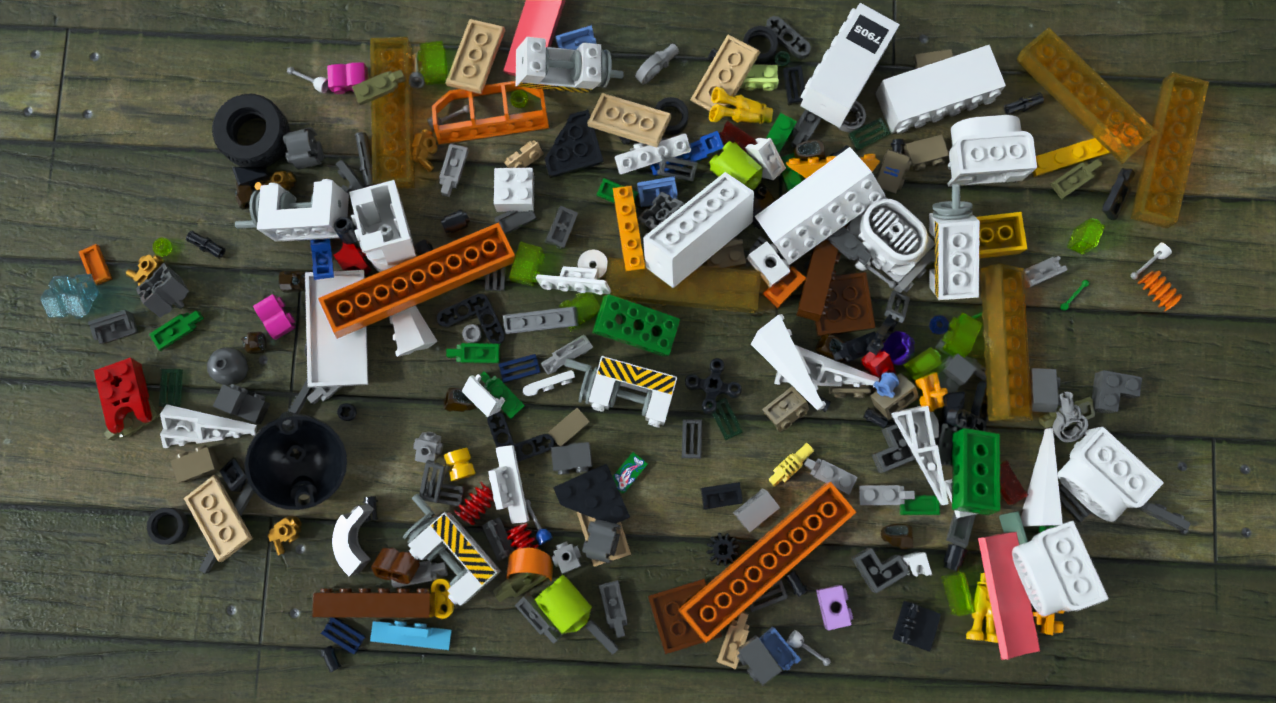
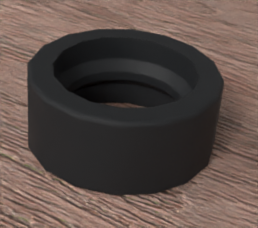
M756 26L748 30L744 35V43L749 45L750 40L754 36H763L771 44L770 50L766 54H759L755 64H764L772 60L778 46L777 36L774 31L765 26Z
M664 98L657 103L654 109L662 111L665 107L671 106L678 108L682 114L680 123L676 126H667L664 134H679L687 126L688 108L678 98Z
M160 508L153 512L147 521L149 537L154 542L162 545L180 542L186 536L189 528L187 516L177 508ZM167 514L175 516L178 521L176 534L169 538L161 536L157 529L160 518Z

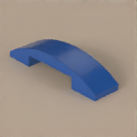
M718 131L700 137L701 140L689 144L690 152L675 158L699 162L720 152L724 146ZM668 161L666 162L667 164H672V165H677V166H682V167H687V166H688V165H683V164H678V163H673V162H668ZM660 162L650 165L654 176L659 175L657 171L660 169ZM665 168V169H664V171H669V172L676 171V170H674V169H669V168Z
M330 239L310 240L314 280L334 278Z

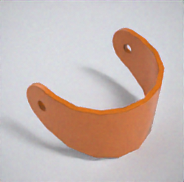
M535 548L515 550L509 555L506 578L509 579L510 575L515 573H534L546 576L552 581V559L546 552Z

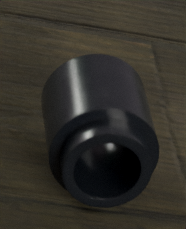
M461 209L441 219L446 234L449 232L452 234L467 228V223L470 222L467 213L462 212Z
M346 217L338 218L334 223V230L345 244L355 243L357 241L355 234L356 226Z
M953 543L952 545L948 544L943 559L944 568L959 572L960 568H963L967 550Z

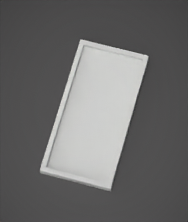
M364 270L334 271V278L314 280L313 272L305 273L307 378L309 388L368 385L367 326L337 339L318 299L365 279Z

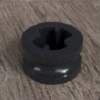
M344 403L339 406L337 414L340 419L351 421L356 417L357 410L353 405ZM345 408L351 409V411L349 412V417L346 415L343 416V413H345Z

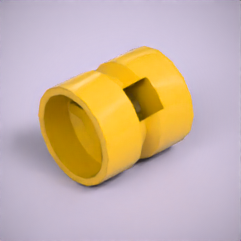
M468 448L444 454L446 465L450 466L448 472L451 481L461 480L476 474L473 464L469 463L471 456Z

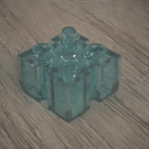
M92 274L76 275L75 278H69V275L53 276L48 284L49 289L44 291L40 300L48 318H62L71 313V316L80 319L88 314L92 307L91 303L95 301L99 291Z

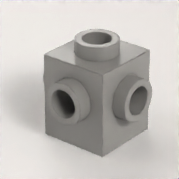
M422 432L420 437L416 438L413 448L416 450L415 461L426 463L429 460L435 463L443 450L441 436L436 435L434 432Z
M567 541L556 546L557 550L553 551L552 560L555 567H560L562 573L581 566L579 558L582 556L578 546L574 547L573 543L568 545ZM565 553L570 555L569 560L564 559Z

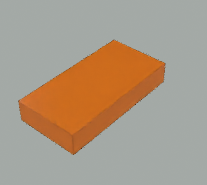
M95 244L79 251L92 286L95 287L112 279L99 245Z

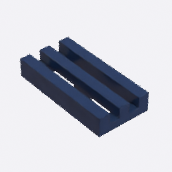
M536 354L498 364L503 383L541 373ZM530 360L534 361L529 364L504 370V367L512 366ZM534 366L536 369L514 376L506 377V374L531 368Z
M331 617L325 629L321 632L323 636L352 654H356L366 638L365 635L336 617ZM333 623L358 637L359 641L332 626ZM331 630L332 632L336 633L340 637L355 645V647L350 646L349 644L342 641L341 639L334 636L328 631Z

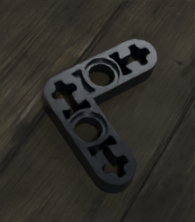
M479 293L440 311L437 315V322L444 328L452 327L477 315L491 344L501 345L505 341V333L489 299L484 294ZM479 298L485 300V302H483V307H480L479 305L474 306L475 311H472L471 306L468 304L469 302H471L472 305L477 304V299ZM461 306L468 307V313L464 316L458 313V309ZM452 310H454L456 316L458 317V319L456 320L454 316L449 318L448 323H445L444 321L441 322V320L444 319L443 315H453V313L451 312ZM488 314L494 317V321L489 325L483 322L484 316ZM494 327L498 334L501 333L499 341L492 339L494 334L490 328Z
M980 381L976 389L971 413L961 408L952 407L947 413L948 423L960 430L966 428L985 431L995 391L994 384L988 381Z
M501 412L487 418L496 448L508 446L509 444L513 445L517 463L551 450V447H554V439L549 434H542L514 444L505 416ZM494 415L501 417L502 420L499 421L500 427L505 426V429L494 432V429H498L496 423L491 422L494 419ZM500 433L508 435L506 443L498 442L497 438ZM545 437L547 440H551L548 448L543 445L538 447L540 451L536 452V446L533 441L537 440V444L543 442ZM525 444H530L533 447V451L529 455H525L522 452V447Z

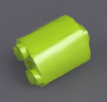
M727 142L722 148L724 151L719 156L715 155L710 160V171L718 177L726 172L753 191L761 182L763 168L749 154L742 150L736 142Z
M561 575L535 599L536 604L561 634L577 632L589 620L592 606L564 575Z

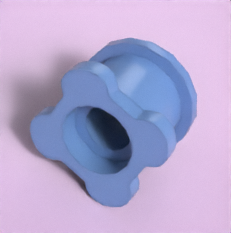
M888 372L883 373L880 382L875 381L873 386L877 389V393L880 396L893 398L895 395L893 390L900 382L894 373Z

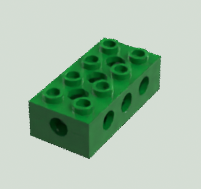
M607 294L603 296L592 333L665 357L670 355L680 319ZM616 315L621 318V324L616 322ZM634 321L639 324L638 330L633 326ZM652 327L656 329V336L651 332Z
M966 428L953 433L952 510L982 515H991L1000 511V434Z

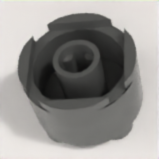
M312 127L283 135V141L288 150L286 152V159L288 163H293L296 169L300 170L322 164L320 162L324 158L320 141L316 142L314 136H317V133Z
M596 519L595 522L590 521L588 526L589 539L584 542L582 552L586 553L587 558L611 564L612 560L609 558L611 555L615 556L620 534H617L616 531L621 529V526Z

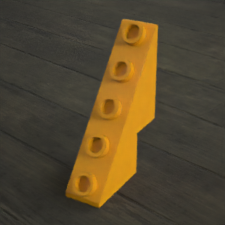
M864 154V157H859L871 172L880 162L875 158V154ZM828 156L824 160H819L818 157H810L808 161L792 158L786 164L803 177L808 178L837 156Z
M632 185L613 188L626 271L645 269Z

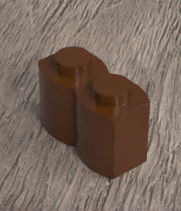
M382 548L371 568L374 575L381 579L410 584L420 563L410 552H399L395 548Z

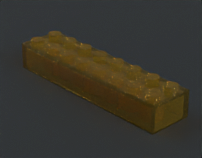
M1047 28L1024 47L1018 55L1016 61L1122 165L1158 133L1050 28Z
M408 37L370 38L371 78L384 72L392 71L393 73L398 70H402L406 81L397 84L398 87L395 88L394 92L371 101L372 183L377 185L394 180L397 189L415 188V171L412 155L414 150L412 147L414 140L413 87L409 85V76L412 73V45Z
M1172 72L1163 79L1130 219L1163 228H1169L1177 223L1208 90V81Z
M608 257L606 282L611 289L610 295L627 301L756 313L758 310L761 272L699 266L677 286L672 288L647 269L646 266L645 269L626 271L623 258Z
M1005 264L981 267L980 280L982 286L981 299L983 305L982 318L984 323L983 336L985 342V375L987 379L986 394L988 398L987 413L989 421L1011 423L1032 421L1024 269Z

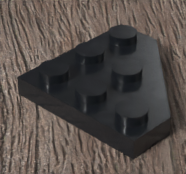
M588 109L570 114L564 128L554 141L550 152L544 158L550 178L604 164L595 130L588 126L590 119Z
M607 463L553 487L561 506L594 519L615 524L630 518Z

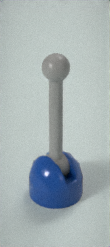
M525 500L526 507L538 529L536 540L539 545H542L553 539L548 530L541 528L530 506V500Z

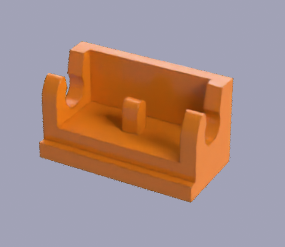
M793 266L789 268L790 273L763 293L777 308L806 279Z

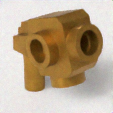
M422 130V132L415 134L412 144L414 149L412 155L415 162H420L430 172L434 166L427 160L428 154H435L438 146L436 145V138L433 137V133L429 130Z
M278 171L266 183L257 182L255 188L260 190L262 185L278 183L285 190L289 191L294 186L296 179L291 171L288 173L286 171Z
M156 254L154 256H142L137 265L139 267L138 272L129 269L126 271V276L137 281L139 286L146 279L149 280L153 276V273L164 263V260Z
M289 515L274 525V528L269 531V541H273L277 555L285 553L283 541L286 542L288 540L289 543H292L300 537L298 533L301 532V521L298 517Z

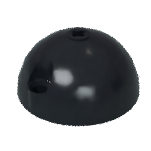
M284 412L279 418L262 427L251 441L245 457V472L253 491L268 504L286 510L307 509L326 501L341 485L347 469V454L344 444L333 428L315 417L298 415L293 412ZM286 420H292L294 422L293 424L288 425L283 424V422ZM293 449H297L299 453H295ZM303 494H307L309 496V498L305 500H302L299 497Z

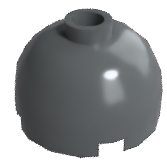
M230 347L220 348L210 355L207 362V371L209 376L219 384L226 386L238 384L247 375V358L237 349Z

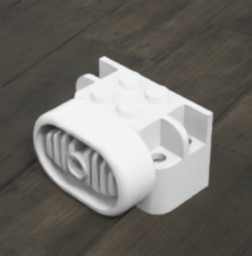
M996 115L968 118L955 123L951 127L953 146L949 151L950 162L948 163V169L951 170L952 179L948 182V187L953 184L963 186L1023 181L1037 168L1033 137L1030 133L1021 131L1020 119L1016 116Z
M394 180L349 192L354 214L351 217L353 224L357 226L355 230L357 240L360 242L362 252L366 253L367 258L378 272L416 257L414 242Z
M883 197L876 203H872L867 210L855 217L847 226V230L867 248L866 251L872 256L871 263L877 269L881 268L897 284L935 245L934 241L928 236L924 224L898 201L887 199L886 197Z
M1104 427L1086 430L1085 437L1074 445L1070 453V460L1058 472V479L1062 485L1087 509L1108 522L1116 521L1126 508L1143 506L1164 483Z
M1073 521L1035 535L1031 541L1013 548L1012 557L1017 573L1031 604L1041 616H1048L1061 610L1066 612L1080 610L1108 600Z

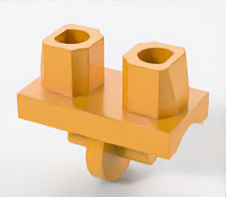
M932 372L915 381L916 387L922 389L923 396L919 399L921 406H928L929 412L945 406L943 396L948 391L947 388H941L937 372Z
M1061 610L1056 613L1064 614L1065 611ZM1037 611L1032 612L1033 616H1036L1035 624L1041 625L1040 633L1053 635V633L1063 632V622L1054 621L1055 613L1041 616Z

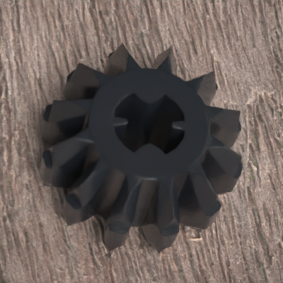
M718 533L719 540L712 536L711 540L715 543H707V546L712 547V550H707L706 554H714L710 557V561L718 558L716 565L719 566L723 559L724 566H728L727 559L732 563L735 561L731 557L732 554L739 556L738 552L733 551V549L739 548V545L732 546L736 538L733 537L728 541L729 533L725 534L724 539L722 534ZM720 544H722V546H724V544L727 545L726 554L721 553L720 555L718 553V551L720 550L718 546Z

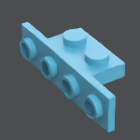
M398 620L395 623L373 621L370 641L449 650L452 630L426 627L427 624L425 623L407 625L406 621Z

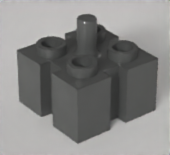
M661 192L653 200V206L650 209L646 208L637 220L649 233L685 204Z
M165 263L153 273L149 280L146 279L136 288L142 303L160 318L173 309L172 304L178 309H182L185 305L182 300L189 292L182 278Z

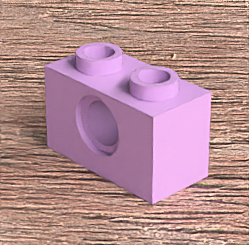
M842 585L816 589L825 629L832 630L850 626V620H853L851 609L847 608L846 600H848L846 589L842 588ZM838 601L840 609L837 612H832L831 604Z

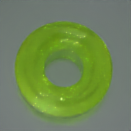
M523 90L512 92L510 95L511 105L515 108L525 107L528 103L527 93ZM521 97L523 100L521 102H517L516 99Z
M161 237L154 241L152 248L156 255L163 257L171 253L172 243L167 238ZM161 244H164L163 249H159Z

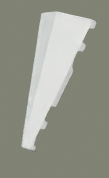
M416 306L389 316L390 323L394 325L395 334L393 335V340L397 342L398 349L395 351L397 357L411 354L417 350L427 349L438 342Z
M782 314L777 315L757 331L751 345L817 410L823 409L826 403L820 400L816 391L818 390L817 384L812 383L809 377L811 372L799 347L794 345L790 337L792 332L790 329H786L783 322L784 316Z
M799 347L811 372L809 377L812 383L817 384V386L853 384L854 387H860V385H873L875 381L879 382L878 377ZM777 371L774 384L780 385L781 382H788Z
M167 404L160 414L163 430L160 433L163 448H169L170 445L175 444L184 446L189 442H196L198 444L219 441L230 436L239 438L244 434H251L253 436L257 431V425Z
M920 406L893 412L892 416L937 499L941 505L948 504L938 445H935L929 407Z
M1053 428L1044 430L1042 443L1021 514L1023 527L1060 526L1063 524Z

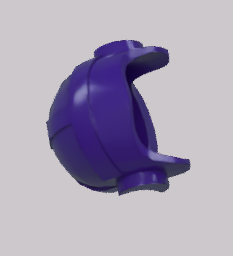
M895 331L883 343L884 347L881 352L884 350L888 353L893 364L904 365L914 357L915 341L908 334Z

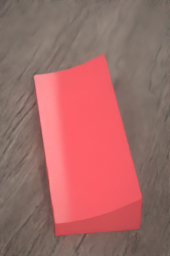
M526 0L504 67L505 74L516 76V49L526 37L545 38L546 47H551L565 0Z
M1017 532L1000 533L978 538L1001 659H1011L1039 652L1040 648L1031 602L1017 573L1012 557L1013 548L1019 545Z

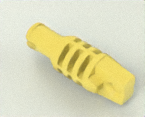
M806 443L795 454H790L773 470L775 474L769 478V482L774 487L781 481L785 483L802 467V462L814 452V449Z

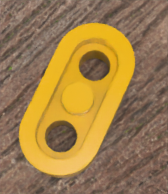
M445 578L437 579L431 585V592H435V616L440 619L450 617L454 611V603L448 597L450 593L447 591L451 587L449 585L450 581ZM441 585L445 586L444 592L440 591ZM443 604L447 606L446 612L442 610Z

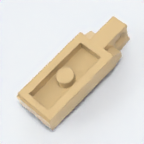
M741 612L738 615L737 621L733 619L731 624H729L717 659L718 663L736 669L739 662L737 655L740 654L737 648L746 642L749 633V625L745 624L748 618L747 613Z

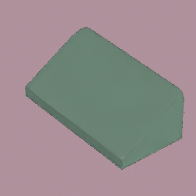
M1018 511L999 515L1004 533L1017 532L1019 545L1028 542Z

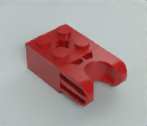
M130 357L94 370L105 423L111 433L116 434L124 430V418L131 411H134L136 418L144 423L152 420L148 400L149 394L141 363Z

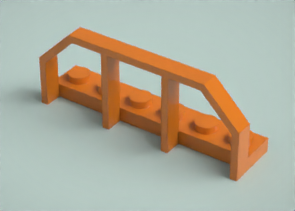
M516 81L485 85L482 94L463 89L449 90L432 105L433 126L438 144L549 128L543 89L516 87ZM523 89L541 98L542 110L509 115L506 92ZM502 93L505 116L475 120L473 97ZM469 97L471 121L438 125L437 114L454 99Z

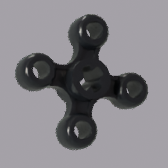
M715 358L710 362L711 374L708 378L701 379L695 374H690L685 379V386L688 390L701 389L705 391L706 399L702 403V410L705 414L716 412V397L719 394H727L731 398H737L742 393V387L738 382L724 383L721 380L720 375L725 369V364L720 358ZM690 381H695L696 383H695V384H690L689 382H690ZM710 384H713V385L716 384V385H717V388H716V389H714L713 387L710 388ZM708 404H710V405H712L713 407H712V408H707L706 406H707Z

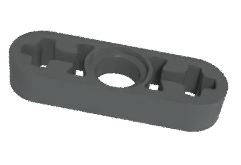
M772 16L767 20L766 27L774 31L778 42L798 59L808 57L811 50L808 41L781 18ZM775 23H777V24H778L777 28L774 27V28L772 29V28H771V25H772V24L774 25ZM791 34L793 40L787 42L783 39V35ZM805 47V52L801 51L800 53L798 51L799 48Z

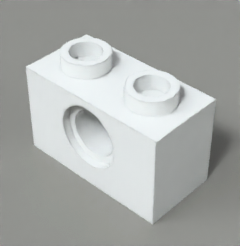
M766 241L751 252L747 259L769 288H771L790 273V266L785 259H781L778 256L777 248ZM772 260L775 263V267H767L765 261Z

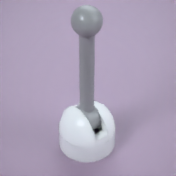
M293 67L287 69L288 74H295L312 82L317 91L325 93L328 90V79L324 77L313 79L295 71Z
M1164 243L1158 244L1154 249L1155 256L1137 272L1131 273V278L1137 279L1139 274L1156 259L1167 258L1172 254L1171 249Z
M859 260L856 261L854 266L861 271L868 269L888 283L890 288L896 287L895 281H890L871 267L870 260L865 265Z
M794 630L790 634L787 644L794 648L802 646L823 661L825 666L830 665L831 661L829 658H824L804 644V638L801 633Z

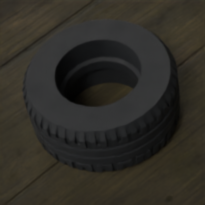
M252 93L237 95L227 100L218 109V112L215 114L216 116H214L212 136L217 148L231 162L240 167L270 166L275 161H278L282 154L284 155V151L287 150V146L283 141V135L290 132L288 120L281 110L264 96ZM253 118H262L266 121L265 134L257 143L248 146L238 144V131L246 121Z

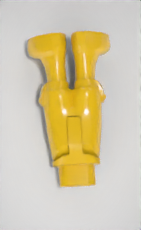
M721 87L714 88L711 100L716 105L711 108L709 113V120L716 123L723 117H731L737 123H771L773 108L745 98L742 95L732 97ZM719 104H730L735 106V108L732 109Z
M980 573V582H977L973 608L971 609L974 623L971 630L966 633V639L998 643L985 573ZM984 617H986L985 633L982 631Z

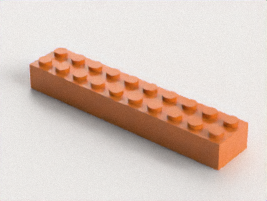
M498 222L318 299L338 339L515 263V254Z
M832 482L825 483L679 608L678 611L699 637L707 643L851 518L856 511Z

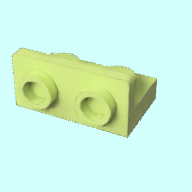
M753 65L740 88L748 91L755 89L771 91L777 89L779 83L778 65Z

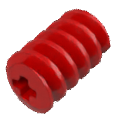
M480 482L483 487L482 489L475 487L477 494L470 493L472 500L464 499L466 506L459 505L461 512L454 510L463 521L471 525L476 524L473 518H481L479 512L486 513L484 506L489 508L492 506L489 500L494 501L493 491L483 482Z
M528 523L521 524L506 532L511 533L507 539L514 540L511 547H518L516 550L520 548L537 549L539 547L538 544H531L535 537L528 538L532 531L524 530Z

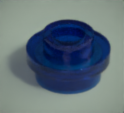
M937 315L930 320L929 327L933 333L940 335L948 330L949 322L944 316ZM938 321L942 323V328L937 326Z

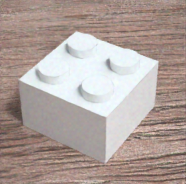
M533 168L494 169V206L496 212L534 211Z

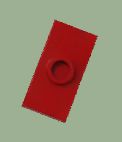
M343 243L342 249L334 254L343 271L364 270L365 274L372 271L364 258L366 253L364 254L361 246L357 247L355 243Z
M884 350L877 356L869 352L861 359L865 370L871 375L878 377L879 382L883 373L891 372L896 375L891 358Z

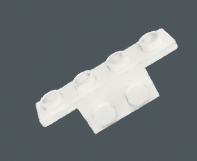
M684 133L669 139L662 138L658 148L640 142L636 143L629 152L616 155L614 158L619 173L624 174L661 162L662 155L676 157L690 152L691 148L687 135Z
M563 266L560 276H536L540 286L546 290L558 289L565 292L568 290L579 293L591 292L598 295L610 294L611 292L605 280H598L600 273L597 269Z
M514 446L497 447L499 467L489 471V480L492 486L496 510L508 507L511 523L527 522L529 517Z

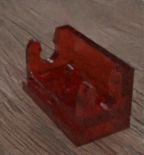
M729 121L724 125L722 132H719L723 146L729 141L732 143L736 142L747 154L748 152L745 147L748 144H758L753 137Z
M1005 460L1000 463V493L1006 503L1012 505L1029 494L1018 481L1009 466V461Z

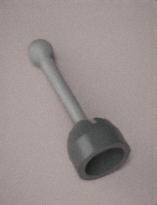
M414 53L415 72H412L409 76V85L418 89L423 87L424 77L418 72L420 55L419 53Z
M465 105L463 109L441 119L438 117V125H442V122L461 113L470 112L469 105ZM431 116L427 118V122L432 132H435L433 117Z

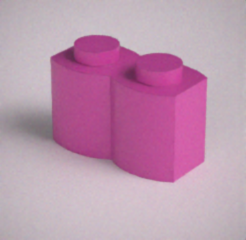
M355 62L327 66L328 88L335 94H345L346 91H353L352 86L368 80V69L365 63Z
M272 294L255 304L253 308L269 335L277 340L295 329L294 323L296 321L290 312L287 313L284 307L286 304L283 299Z

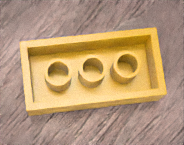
M1022 212L976 217L979 220V259L1016 255L1027 250Z

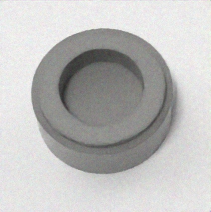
M469 324L463 329L462 336L467 343H478L482 338V331L477 325Z

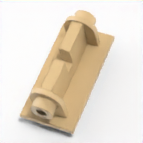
M533 140L520 148L522 154L519 155L516 151L510 157H507V161L504 163L508 168H526L544 153L538 142Z

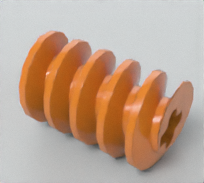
M1151 271L1140 279L1137 284L1145 283L1142 289H1150L1147 295L1155 294L1152 301L1160 300L1158 308L1165 306L1166 308L1163 311L1165 312L1177 304L1182 295H1175L1176 288L1169 289L1172 285L1170 282L1164 284L1167 278L1165 276L1159 278L1161 271Z

